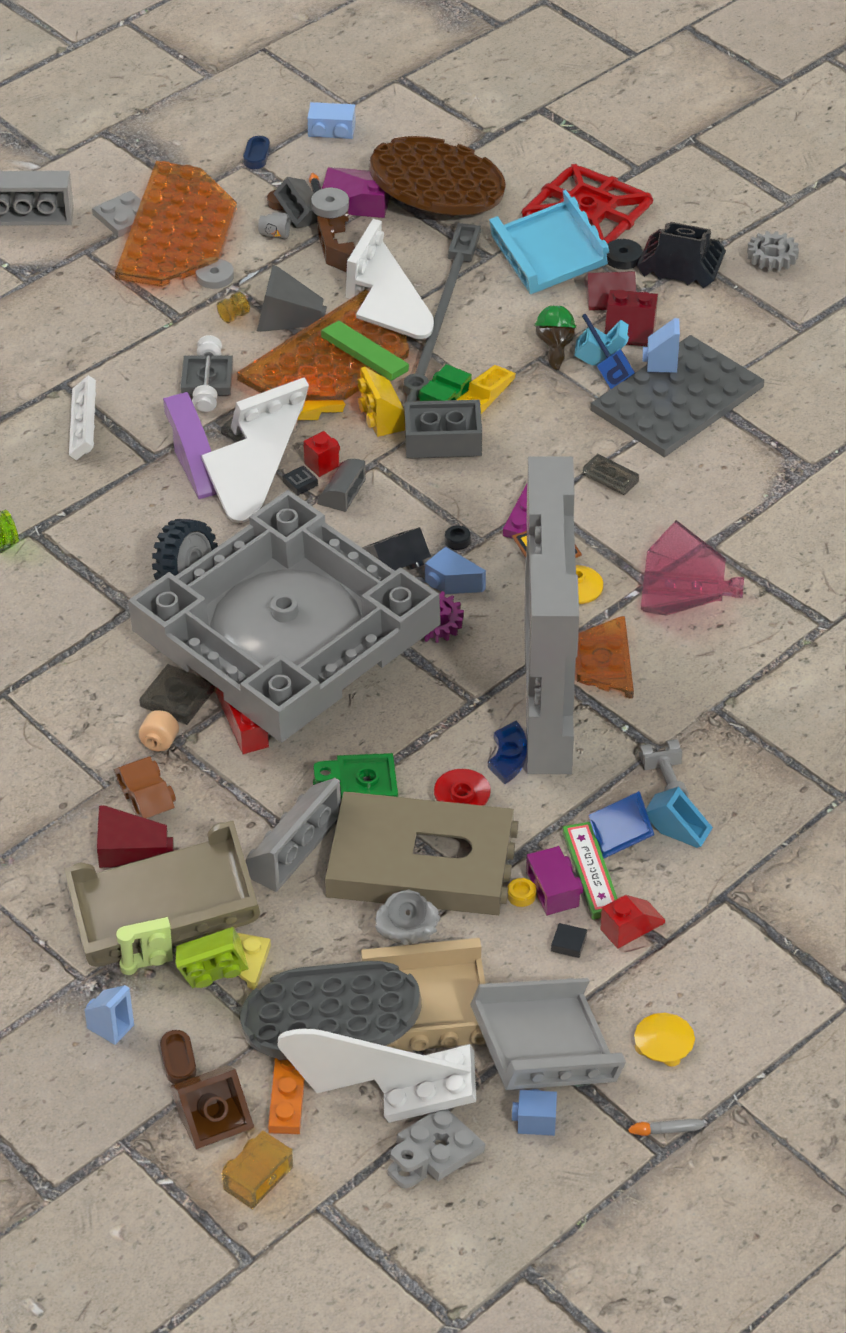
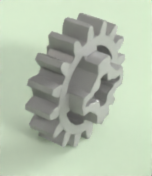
M766 231L765 235L757 233V238L751 237V241L748 243V259H752L753 265L759 264V269L768 267V271H771L772 268L781 271V267L789 269L790 264H796V259L799 256V244L794 242V237L787 238V233L778 235V231H775L774 234Z

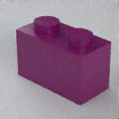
M560 846L526 855V874L528 879L536 886V895L546 916L579 907L580 894H583L581 880L579 877L574 876L571 860L568 856H564Z

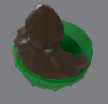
M553 305L546 307L540 312L534 326L536 327L537 336L549 346L548 362L554 370H559L565 359L564 347L573 341L577 325H575L573 315L568 309L563 306Z

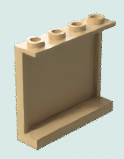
M480 938L361 950V961H382L398 965L400 971L407 975L411 973L419 985L422 1008L416 1023L402 1037L386 1045L387 1047L404 1051H422L430 1048H452L459 1045H481L486 1043L470 1005L478 985L486 984L481 960Z

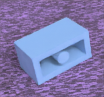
M310 102L307 118L308 137L353 139L356 124L355 104Z

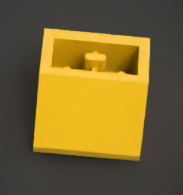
M362 367L361 378L358 379V387L361 393L358 403L361 412L366 414L368 427L373 428L377 437L405 431V411L390 380L367 367Z

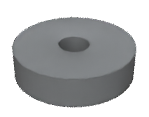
M337 188L318 190L311 198L312 210L316 215L323 218L340 217L349 209V197L346 192Z
M209 259L200 263L196 268V280L201 286L206 288H223L234 279L233 266L226 260Z

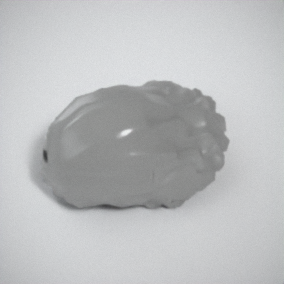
M407 889L392 894L385 904L380 906L376 913L375 921L377 924L375 928L378 933L393 942L404 945L417 944L421 941L429 940L430 935L437 932L436 926L441 917L438 915V909L431 902H428L424 896ZM410 910L411 914L406 915L405 911Z

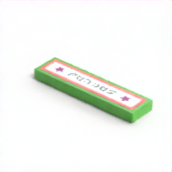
M591 822L563 826L562 833L577 877L581 880L583 894L592 920L600 919L602 907L618 898L598 841L594 835Z

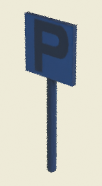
M583 314L584 321L607 358L598 364L597 367L610 389L634 375L635 371L622 349L610 355L588 316Z

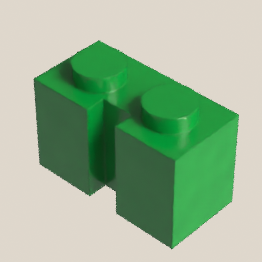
M446 364L439 372L437 371L434 374L432 381L430 380L427 385L422 386L418 397L420 401L456 400L468 392L469 383L472 381V374Z

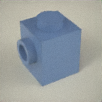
M538 1089L520 1090L519 1102H513L512 1121H518V1134L555 1136L557 1092L541 1091Z

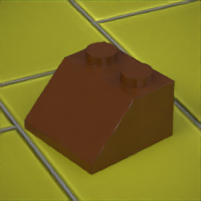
M226 1065L170 1086L179 1117L195 1149L254 1128L235 1068Z

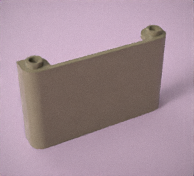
M233 820L215 824L207 833L209 840L207 842L96 873L94 866L83 862L64 868L87 962L91 966L96 967L119 962L122 955L121 945L117 942L116 932L119 928L127 925L168 917L172 946L231 927L237 928L256 921L260 916V910ZM140 938L135 939L132 943L133 954L141 953Z

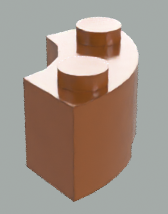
M150 756L114 769L126 800H131L133 811L137 816L149 818L175 808L173 804L176 801L175 793L170 785L167 786L166 781L162 780L159 766L155 760L152 761Z

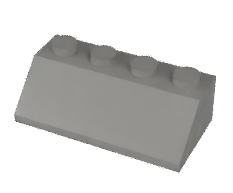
M333 778L312 785L305 794H301L298 797L293 808L282 815L277 826L272 831L270 830L266 833L261 844L249 852L246 864L251 880L275 892L283 886L337 824L341 806L340 780Z

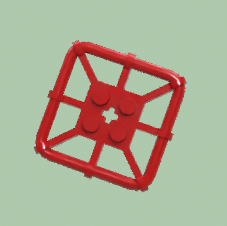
M571 164L551 183H546L542 187L541 192L522 209L521 214L522 217L563 202V190L565 189L560 188V186L572 176L576 186L567 192L571 197L576 198L581 212L585 211L590 225L596 227L600 239L605 240L608 244L616 240L625 230H630L634 226V222L650 207L654 200L651 193L620 182L617 177H608L586 167ZM582 176L593 181H596L598 183H601L602 185L596 188L594 186L584 183ZM610 190H618L627 195L616 196L608 192ZM552 196L561 199L558 203L540 205ZM639 204L629 215L614 210L619 206ZM605 218L619 223L606 237L603 236L599 224Z

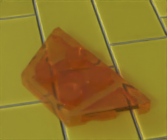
M620 616L578 633V655L575 662L577 682L588 686L593 685L607 692L613 688L625 692L626 698L633 699L634 688L625 616Z

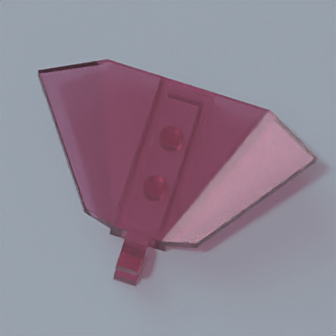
M676 520L647 551L641 610L647 613L667 616L711 602L722 601L723 596L743 598L744 578L733 577L729 581H724L726 558Z

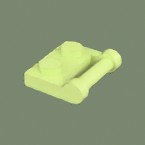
M168 917L123 926L117 930V942L121 945L122 955L119 965L120 971L123 974L132 975L138 968L151 965L159 966L173 961L171 928ZM140 938L141 953L133 954L132 943L135 939Z

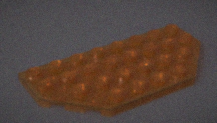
M156 161L117 265L115 279L163 287L170 284V280L174 278H187L195 275L196 270L217 262L221 258L237 210V202L202 168L174 164L167 161Z
M365 289L238 371L237 380L257 392L263 393L305 377L309 384L305 401L346 400L359 391L358 379L361 378L362 367H367L374 372L376 371L322 338L321 330L339 320L402 360L409 357L407 335L356 318V313L370 292Z

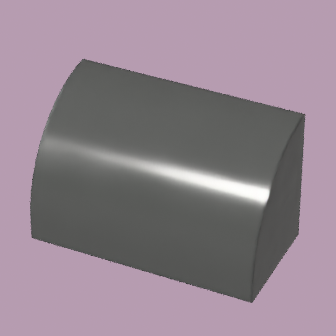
M286 177L275 190L274 195L296 227H307L317 222L318 215L313 212L311 198L314 194L312 189L304 179Z
M360 459L344 460L321 493L317 504L346 512L366 480L365 461Z

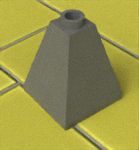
M272 265L257 331L264 332L318 326L319 319L324 320L327 306L323 305L324 299L278 266Z

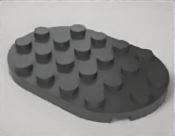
M361 961L309 966L281 972L271 977V983L266 984L262 989L258 990L255 988L243 1004L240 1020L245 1038L255 1050L279 1060H287V1057L278 1048V1037L283 1032L295 1029L322 1030L383 1046L389 1045L407 1033L416 1023L422 1008V998L419 985L411 973L407 975L400 971L399 966L392 963Z

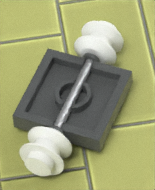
M212 335L203 336L198 340L197 355H184L181 393L188 392L189 395H192L195 409L201 412H209L215 409L217 396L231 395L233 356L221 355L222 343L217 337Z

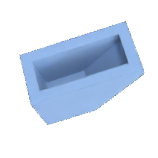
M674 318L648 337V347H643L642 361L647 362V372L677 373L680 338L679 318Z
M125 985L103 990L96 999L93 998L89 1001L84 1010L87 1029L114 1045L134 1026L130 988Z

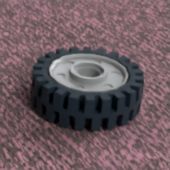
M175 519L168 522V525L162 528L163 533L159 532L157 536L160 542H155L154 548L157 549L156 553H152V559H156V563L152 564V570H157L153 574L155 580L160 579L168 572L176 576L218 547V543L213 542L216 537L214 533H211L212 529L210 526H207L204 522L191 519Z

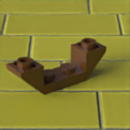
M348 211L336 218L318 216V237L326 264L347 273V260L355 249L354 242L338 244V240L334 238L335 233L345 232V222H349Z

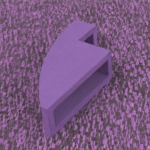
M188 392L163 398L164 412L173 429L174 451L198 499L217 495L201 459V456L211 452V449Z

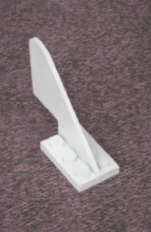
M372 219L347 260L345 298L355 300L358 293L363 292L365 287L371 288L356 313V318L416 339L428 338L433 332V316L383 242L382 221Z
M305 377L236 402L231 429L235 435L243 433L245 439L201 456L223 509L232 522H246L249 520V516L262 508L298 416L303 410L309 387Z
M316 1029L290 1030L283 1032L278 1037V1048L316 1093L375 1080L384 1093V1117L388 1123L476 1102L474 1050L470 1044L428 1055H420Z

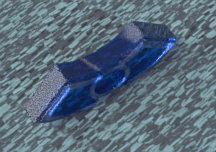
M517 721L494 732V740L498 745V751L488 761V768L504 784L517 776L523 768L527 757L526 735Z

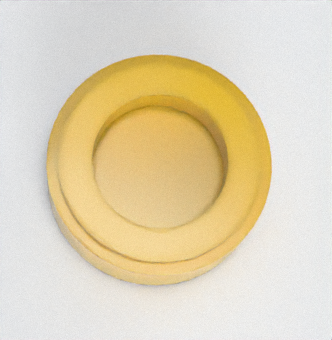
M517 878L508 884V901L514 906L526 907L535 901L536 886L531 880Z

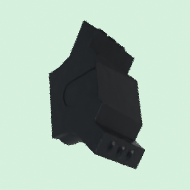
M670 222L665 224L664 229H659L649 236L637 267L644 277L654 272L659 280L663 278L685 282L687 286L697 280L704 289L714 282L726 250L719 240L710 239L711 229Z

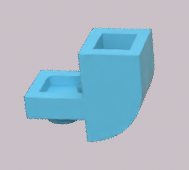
M622 320L607 334L595 328L610 355L622 349L628 342V324ZM588 327L576 339L574 356L590 365L597 366L607 358Z

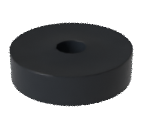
M616 239L607 244L609 248V253L607 254L609 266L621 270L637 267L642 255V247L637 242L630 239Z

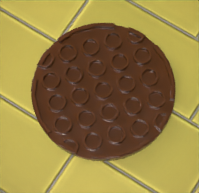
M425 136L398 137L391 139L390 143L386 144L383 142L378 145L370 157L369 171L375 183L392 197L422 210L448 215L478 214L497 206L504 196L505 178L492 161L486 157L482 159L475 155V150L458 144L456 147L444 143V139Z

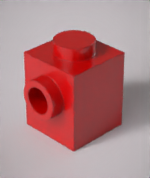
M322 431L303 441L304 464L318 477L339 467L340 445L335 438Z

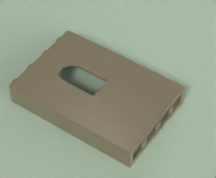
M343 792L325 877L326 897L385 904L392 894L410 889L420 893L437 909L499 916L501 904H507L508 887H504V883L510 882L512 865L508 864V859L513 860L515 853V843L511 842V839L517 838L519 822L513 820L514 809ZM417 834L462 838L467 840L472 846L471 853L463 858L413 854Z

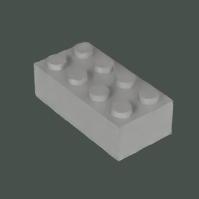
M0 171V226L72 225L74 204L70 171Z

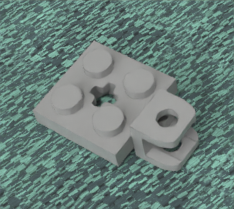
M448 1109L432 1112L397 1134L396 1143L398 1145L391 1150L390 1158L394 1162L388 1168V1175L401 1188H409L416 1185L427 1177V1172L437 1181H440L482 1154L485 1150V1143ZM443 1140L447 1145L445 1146L442 1143L436 1145L435 1141ZM403 1170L409 1172L410 1175L403 1177L399 1172Z

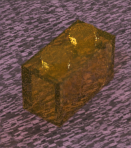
M262 1130L255 1139L251 1138L245 1144L243 1151L235 1159H230L225 1164L222 1170L224 1191L253 1210L293 1168L292 1149Z

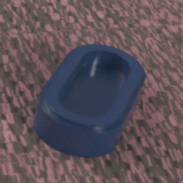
M254 136L248 140L243 156L244 165L247 168L260 169L266 165L270 152V140L268 138Z

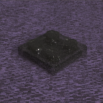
M167 664L140 697V707L150 711H166L172 714L178 722L188 725L214 692L215 686L201 676Z

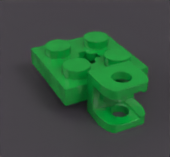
M393 753L337 755V760L319 761L313 766V785L333 778L340 780L341 801L343 792L398 797ZM323 770H327L330 772V774L322 775L320 772ZM368 776V777L370 778V780H372V781H363V780H364V777Z

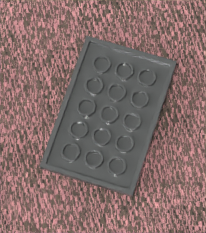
M689 335L679 342L677 373L647 372L646 365L635 372L630 378L619 383L591 402L590 411L665 458L764 387V379L692 335Z

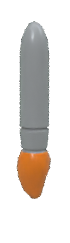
M699 1119L653 1123L638 1122L632 1125L628 1131L631 1134L641 1136L689 1132L702 1129L705 1123Z

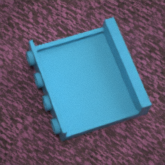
M566 189L563 190V202L503 225L498 216L489 219L492 238L530 295L608 264L607 254L609 253V248L606 241L600 239L596 227L590 225L585 211L581 212L576 198L571 197Z

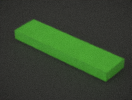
M339 320L321 330L322 338L391 381L409 371V364Z

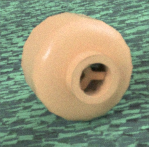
M152 711L146 716L139 729L140 741L146 748L152 751H165L171 747L179 732V724L173 715L166 711Z

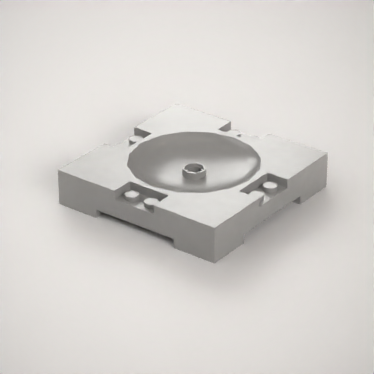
M528 456L527 552L525 558L524 595L527 774H572L575 662L578 655L579 633L578 575H576L574 537L575 494L573 457Z
M289 490L249 516L250 525L176 576L168 572L128 600L133 632L185 671L190 669L196 671L224 693V700L281 743L342 698V689L376 664L383 668L440 625L439 593L401 567L395 571L326 524L323 513Z

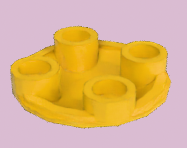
M655 1013L645 1017L637 1025L634 1033L635 1050L638 1054L645 1055L654 1061L663 1062L670 1067L678 1065L681 1059L686 1057L693 1049L695 1042L694 1031L689 1023L678 1015L670 1013Z

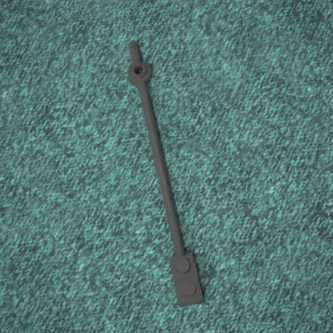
M457 224L448 251V259L454 260L433 319V332L426 340L415 374H410L404 379V391L408 395L406 402H415L422 386L427 385L429 382L425 373L463 261H472L481 234V226Z

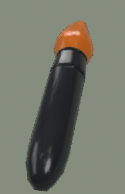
M311 173L309 182L312 191L315 193L321 190L319 177L315 173Z

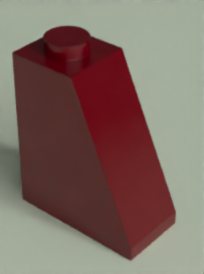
M105 805L99 806L97 833L99 868L120 867L174 851V837H168L167 825Z

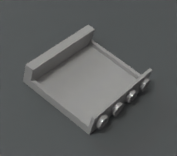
M588 978L528 982L515 981L511 983H486L478 985L470 1005L505 1090L617 1082L626 1064V1060L622 1053H610L584 995L590 982Z

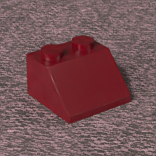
M610 290L604 334H607L622 320L628 324L627 335L629 339L626 345L648 347V337L655 331L658 294Z

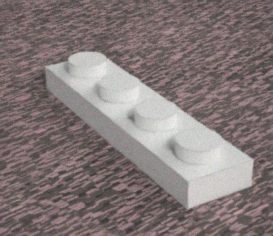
M89 375L72 389L69 456L75 460H78L84 454H88L94 446L96 380Z

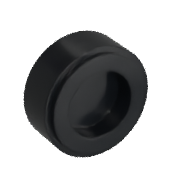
M455 525L445 531V544L449 548L462 550L470 545L471 533L468 528Z

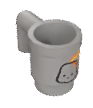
M273 212L267 216L261 215L258 224L259 234H264L267 237L287 239L292 220L287 213Z

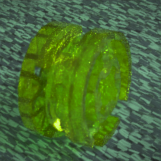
M6 509L0 511V549H3L4 545L7 544L12 546L19 543L14 520Z

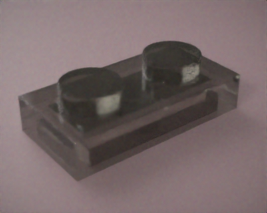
M598 453L583 466L582 475L622 495L627 494L639 482L638 473Z

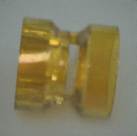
M237 292L231 295L230 299H223L217 302V311L221 319L229 324L236 320L237 316L242 317L250 312V305L245 295Z

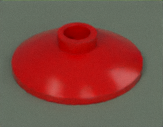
M471 769L450 770L441 775L434 786L435 799L442 802L484 806L491 794L488 780L479 772Z

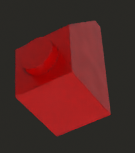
M624 895L603 906L601 909L600 930L617 949L665 924V918L648 900Z

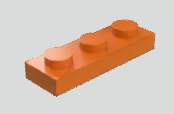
M275 1058L268 1124L269 1133L300 1134L305 1079L288 1059L279 1060Z

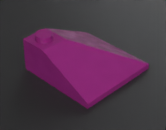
M327 168L322 189L337 188L346 192L349 197L348 215L385 218L391 195L375 183L369 170Z

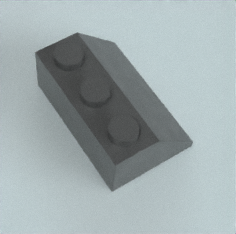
M480 400L404 402L406 458L482 456Z

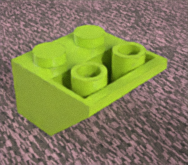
M233 927L176 946V966L192 988H204L210 986L213 981L221 978H234L240 975L242 971L249 969L241 939Z

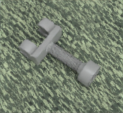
M667 740L668 747H665L666 751L653 753L651 744L639 745L641 749L639 757L644 770L660 768L667 784L664 791L679 787L688 797L689 793L685 784L677 781L672 769V765L682 764V749L678 740Z

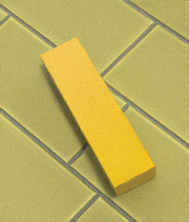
M494 365L469 383L468 392L456 400H480L482 414L515 379L516 373Z

